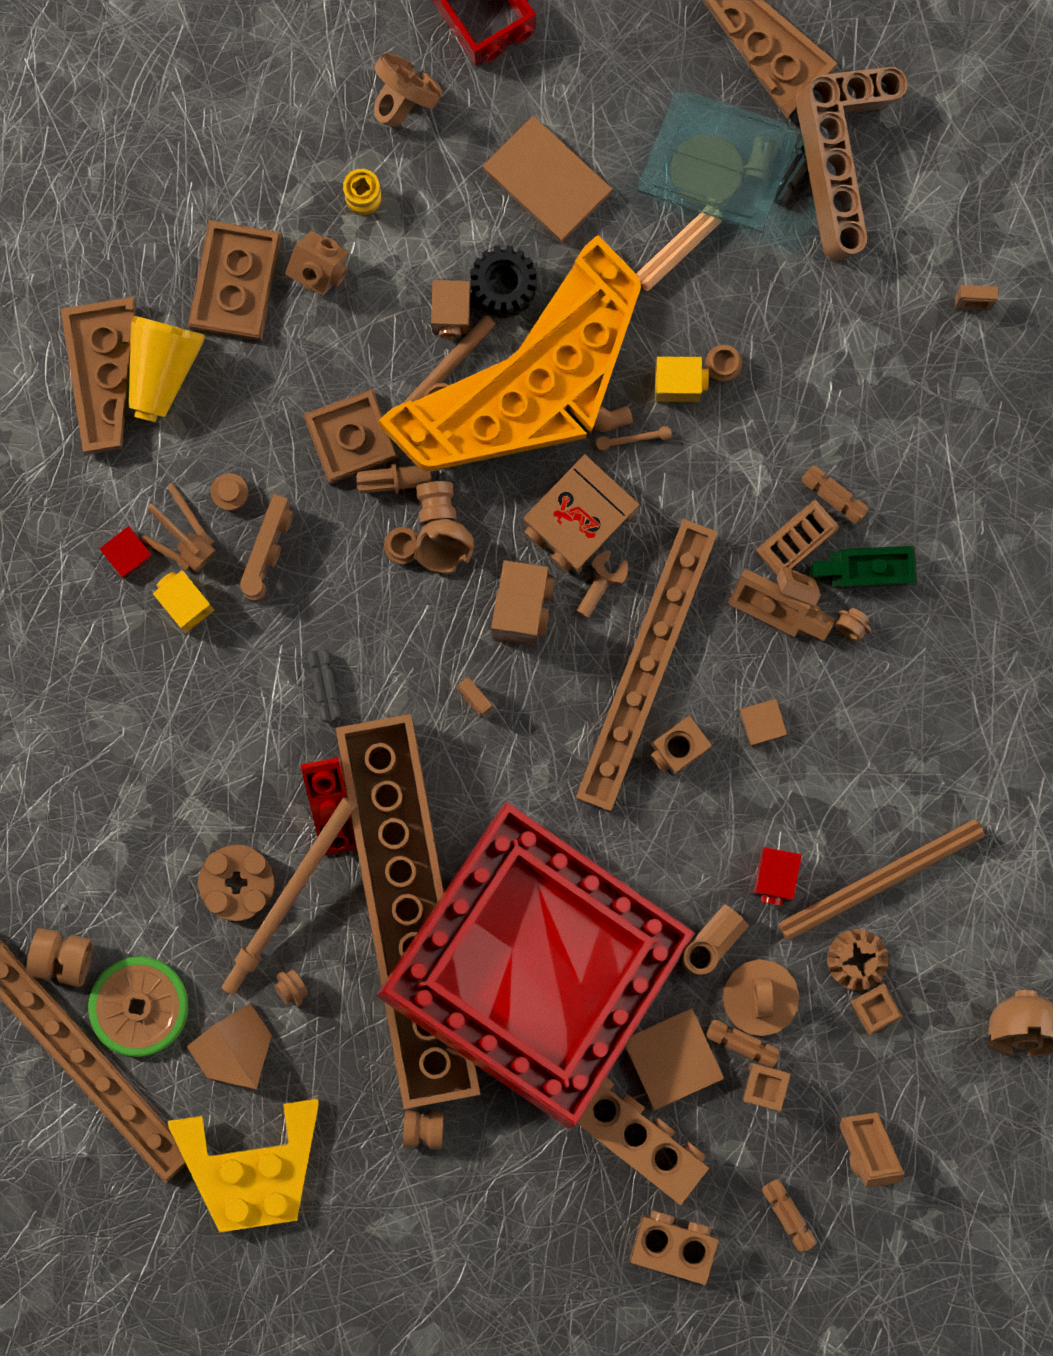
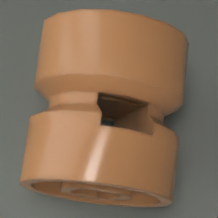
M39 927L30 946L26 966L27 975L46 980L57 976L59 983L81 987L89 970L93 951V939L71 934L66 939H63L61 932Z

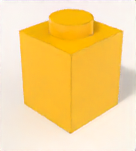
M657 357L655 365V402H700L702 391H708L709 369H702V357Z
M183 570L177 574L171 572L164 576L157 583L158 589L153 593L185 634L215 611Z

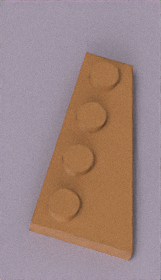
M703 0L706 7L787 120L797 111L796 95L798 91L815 77L831 74L836 69L837 62L764 0Z
M134 297L61 309L81 443L85 455L122 449L130 370L132 317L135 316L136 306Z

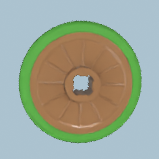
M128 957L110 965L97 978L89 997V1019L95 1034L109 1049L129 1057L150 1056L167 1048L181 1033L188 1015L186 989L177 973L165 963L150 957ZM134 999L145 1001L143 1014L132 1013L131 1009Z

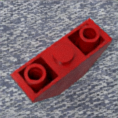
M339 757L301 764L317 837L343 797L348 798L342 761ZM351 815L325 855L357 849Z

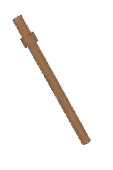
M343 797L248 946H243L234 959L236 965L221 986L224 991L234 995L247 974L254 972L262 960L261 952L356 807L353 801Z

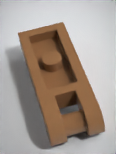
M273 494L240 583L242 592L252 602L261 601L266 595L267 590L263 583L268 566L274 567L277 563L281 551V546L277 545L282 531L288 532L294 516V511L290 510L291 505L288 498Z

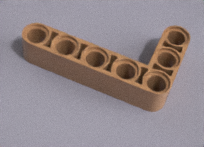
M896 67L820 75L804 85L796 95V107L824 253L833 261L841 262L861 252L867 243V232L845 113L882 109L901 98L907 90V79L905 74ZM881 82L887 85L889 94L882 90ZM847 86L855 91L856 99L850 96ZM813 90L821 94L822 103L815 99ZM820 126L828 131L829 139H826L821 134ZM827 162L834 166L836 176L828 171ZM833 198L840 201L842 212L835 208ZM840 234L848 239L849 249L842 245Z

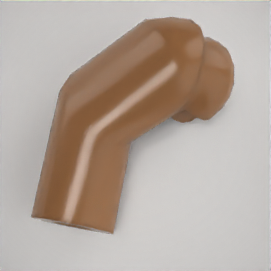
M601 406L593 429L598 432H607L632 424L633 419L629 407L624 406L608 411Z

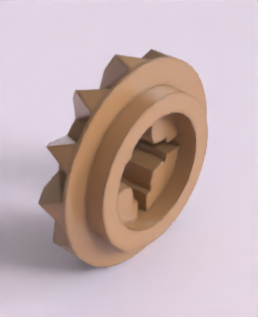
M862 929L849 930L840 934L832 942L827 955L828 968L832 977L843 987L850 990H866L881 982L888 969V950L885 948L880 937ZM853 943H855L856 949H859L861 954L867 953V955L873 954L874 956L864 963V976H862L861 971L858 970L856 965L850 966L848 964L843 966L842 962L848 961V958L853 957Z

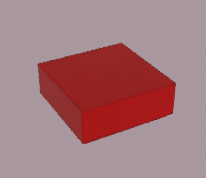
M129 526L99 548L123 579L127 578L153 557Z

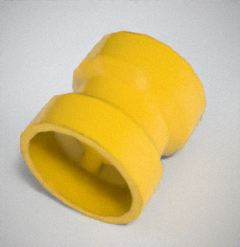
M367 169L351 171L343 182V192L348 208L358 215L374 213L381 203L380 183L377 176Z

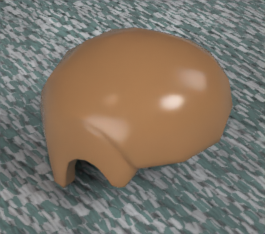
M438 519L425 524L420 530L414 548L415 559L422 567L433 572L455 573L458 566L464 560L465 563L469 562L474 550V540L471 533L459 522L449 519Z

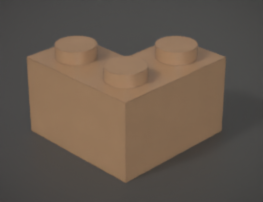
M503 560L499 591H497L491 626L492 640L537 646L538 636L546 637L549 609L543 608L544 600L551 601L554 578H548V567Z

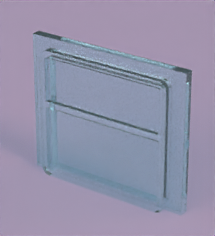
M675 90L659 134L654 141L655 144L637 187V192L762 233L778 189L783 183V176L800 135V130L788 127L784 122L695 93H683Z

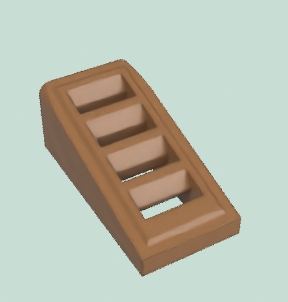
M814 500L756 549V552L775 575L778 576L782 567L793 569L836 534L839 526L819 502ZM811 515L824 529L821 534L807 520ZM799 525L813 540L809 544L795 530ZM788 535L801 550L799 553L795 554L783 540L785 536ZM774 545H777L789 559L785 565L771 550Z

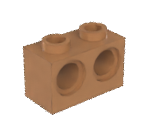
M652 1210L651 1217L642 1214L630 1255V1262L706 1285L719 1241L716 1236L710 1235L712 1228L691 1221L688 1228L673 1224L674 1216ZM655 1229L662 1230L667 1236L666 1245L658 1251L650 1250L645 1244L647 1234ZM690 1241H699L704 1246V1254L696 1262H689L683 1257V1248Z

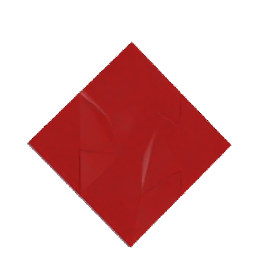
M506 802L499 809L376 996L567 1128H571L577 1125L695 932Z

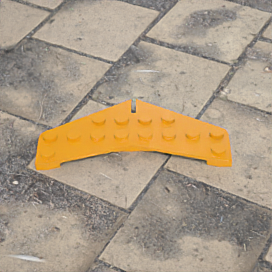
M597 235L584 246L575 260L574 266L519 350L507 360L414 402L409 400L392 408L379 419L378 425L420 469L425 471H434L585 439L587 433L565 410L568 409L592 433L641 289L639 277Z

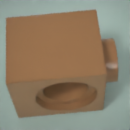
M433 280L432 333H439V337L445 339H458L461 337V334H468L470 325V281Z
M689 715L653 741L651 747L654 749V752L650 755L663 773L669 770L675 776L708 752L712 745ZM673 739H682L687 743L689 753L685 757L676 758L670 754L668 743Z

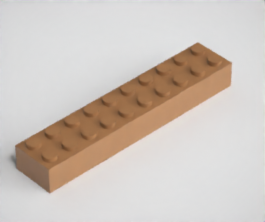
M411 714L336 728L348 799L356 804L351 817L381 986H383L444 894L419 749ZM385 1003L403 1109L481 1095L477 1068L473 1062Z

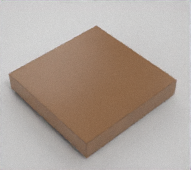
M373 389L303 414L329 485L353 477L360 471H369L399 460L392 439L378 425V421L383 415Z
M692 1008L633 1034L625 1046L654 1111L724 1079Z

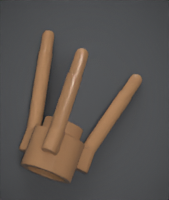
M169 483L167 486L168 490L198 536L196 537L193 533L186 536L155 505L149 504L148 510L181 542L177 547L181 554L147 535H142L141 541L177 562L185 571L191 567L195 572H198L216 554L217 551L211 546L215 541L204 531L175 485Z

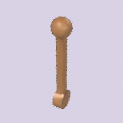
M663 426L659 431L613 439L600 436L596 440V448L601 452H606L610 446L657 438L667 441L672 437L673 432L670 427Z

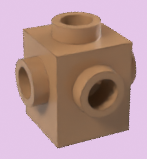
M311 230L295 245L285 275L298 281L309 291L324 295L333 285L339 287L348 272V267L344 266L349 251L340 247L333 239L322 237Z

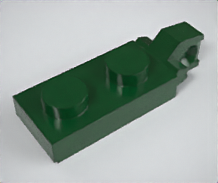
M915 546L840 549L838 552L829 554L830 561H813L812 565H810L812 578L815 580L831 579V586L841 587V589L917 584Z

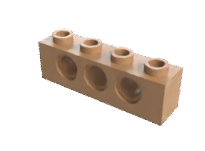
M606 1077L577 1124L674 1201L682 1205L709 1169V1167L702 1163L706 1155L689 1142L684 1148L672 1139L676 1133L672 1128L659 1118L654 1123H651L641 1115L645 1107L628 1094H626L623 1100L611 1091L614 1083ZM601 1099L612 1101L616 1109L614 1117L606 1122L596 1119L593 1113L594 1105ZM638 1123L645 1128V1140L639 1145H630L625 1141L624 1131L630 1124ZM668 1147L675 1151L676 1162L670 1169H660L655 1163V1155L661 1148Z

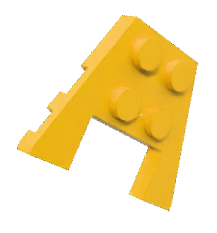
M317 1098L283 1103L287 1144L209 1156L207 1154L202 1115L168 1120V1127L219 1233L297 1221L319 1106Z

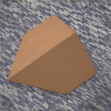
M252 1003L214 1024L190 1043L187 1048L208 1079L257 1090L272 1034Z

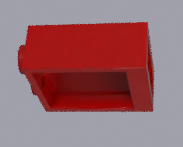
M432 0L475 66L482 61L488 63L495 60L502 54L505 47L513 42L516 44L524 42L532 36L534 29H536V13L528 1L507 0L519 19L481 43L476 44L448 0Z

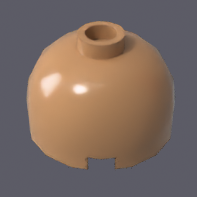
M1033 990L1016 991L1015 997L1002 1001L994 1008L990 1016L988 1027L989 1048L1006 1055H1014L1012 1047L1028 1050L1027 1056L1053 1054V1003L1048 999L1038 997V992Z

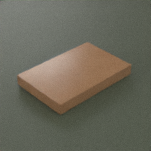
M534 116L482 166V170L561 244L612 194V188Z
M209 220L188 322L189 329L262 342L282 240L281 232Z

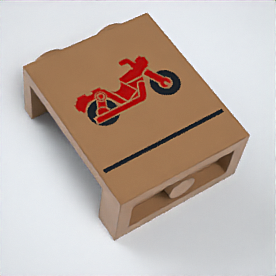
M584 454L523 517V526L526 528L523 533L535 546L540 548L542 544L545 545L553 553L550 557L551 560L562 571L567 573L571 570L578 575L582 571L583 564L625 520L629 522L638 513L640 504Z

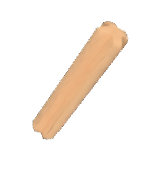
M708 205L636 273L640 279L641 288L649 291L722 222L723 216L716 207Z

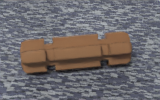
M811 466L804 474L802 482L811 490L814 488L818 490L817 495L839 512L843 510L846 513L845 517L855 524L859 523L867 514L868 506L859 499L855 501L852 498L853 494L831 477L827 479L825 477L826 473L819 467Z
M718 1020L711 1022L706 1033L708 1039L718 1044L721 1042L725 1043L724 1047L752 1060L756 1058L758 1063L769 1068L775 1066L780 1055L778 1048L769 1044L762 1045L761 1040L735 1028L731 1030L727 1024Z
M775 1179L762 1188V1192L768 1202L773 1203L774 1206L772 1208L786 1232L793 1236L791 1240L797 1250L803 1253L814 1247L817 1241L811 1230L805 1228L806 1222L791 1197L787 1198L785 1195L787 1191L782 1182Z

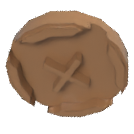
M391 53L382 54L374 65L376 74L385 83L375 101L374 115L380 123L397 127L405 120L415 103L427 108H434L438 104L443 92L439 84L429 74L422 72L419 76L415 70L412 71L415 67L412 65V62ZM394 102L393 108H392V110H391V112H390V107H391L392 103Z
M758 959L743 963L731 973L724 984L722 1001L725 1013L735 1027L750 1035L767 1036L780 1032L791 1023L798 1011L799 992L796 981L786 968L774 961Z

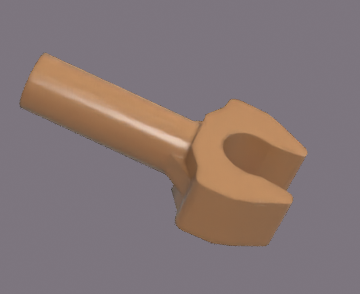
M610 550L597 555L591 563V569L595 571L596 579L576 610L578 614L589 619L608 586L614 584L622 586L627 578L628 563L626 560L620 564L615 573H607L605 571L604 565L610 558Z

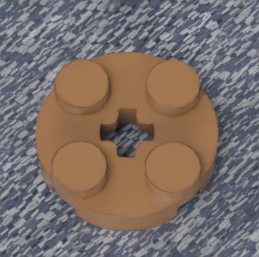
M244 845L225 846L210 854L202 866L198 878L199 893L207 909L222 919L236 922L252 919L263 911L272 900L276 886L273 868L266 858L253 848ZM240 872V877L247 879L248 882L247 886L241 887L239 894H233V889L227 887V879H232L233 873Z

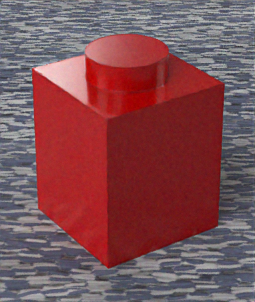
M767 847L761 849L753 889L754 895L761 896V903L783 907L784 901L790 902L794 900L802 854Z

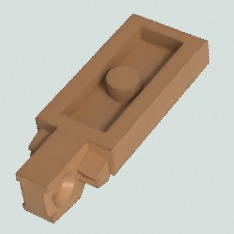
M744 569L728 601L729 605L793 637L796 634L806 636L808 633L825 641L835 622V618L819 610L820 607L818 605L813 606L781 593L778 584L747 569Z

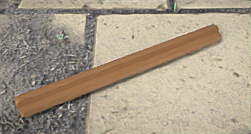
M971 820L779 923L783 936L787 940H791L982 839L985 836L983 828L977 820Z

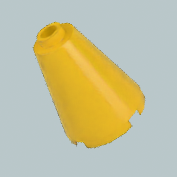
M137 316L132 317L129 408L136 410L134 417L156 422L158 416H166L204 343L205 335Z

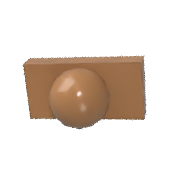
M878 1112L842 1118L840 1129L851 1152L849 1157L850 1168L856 1176L862 1179L865 1188L902 1182L905 1173Z

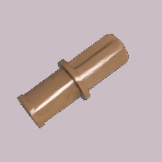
M391 464L389 469L360 471L356 476L357 489L362 494L394 490V494H398L399 490L412 489L420 484L431 482V472L422 470L418 466L396 468L395 464Z

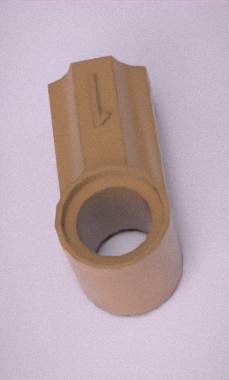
M723 904L688 944L680 957L681 967L692 976L710 973L749 925L736 911ZM696 947L705 950L708 955V963L703 969L694 967L690 962V953Z

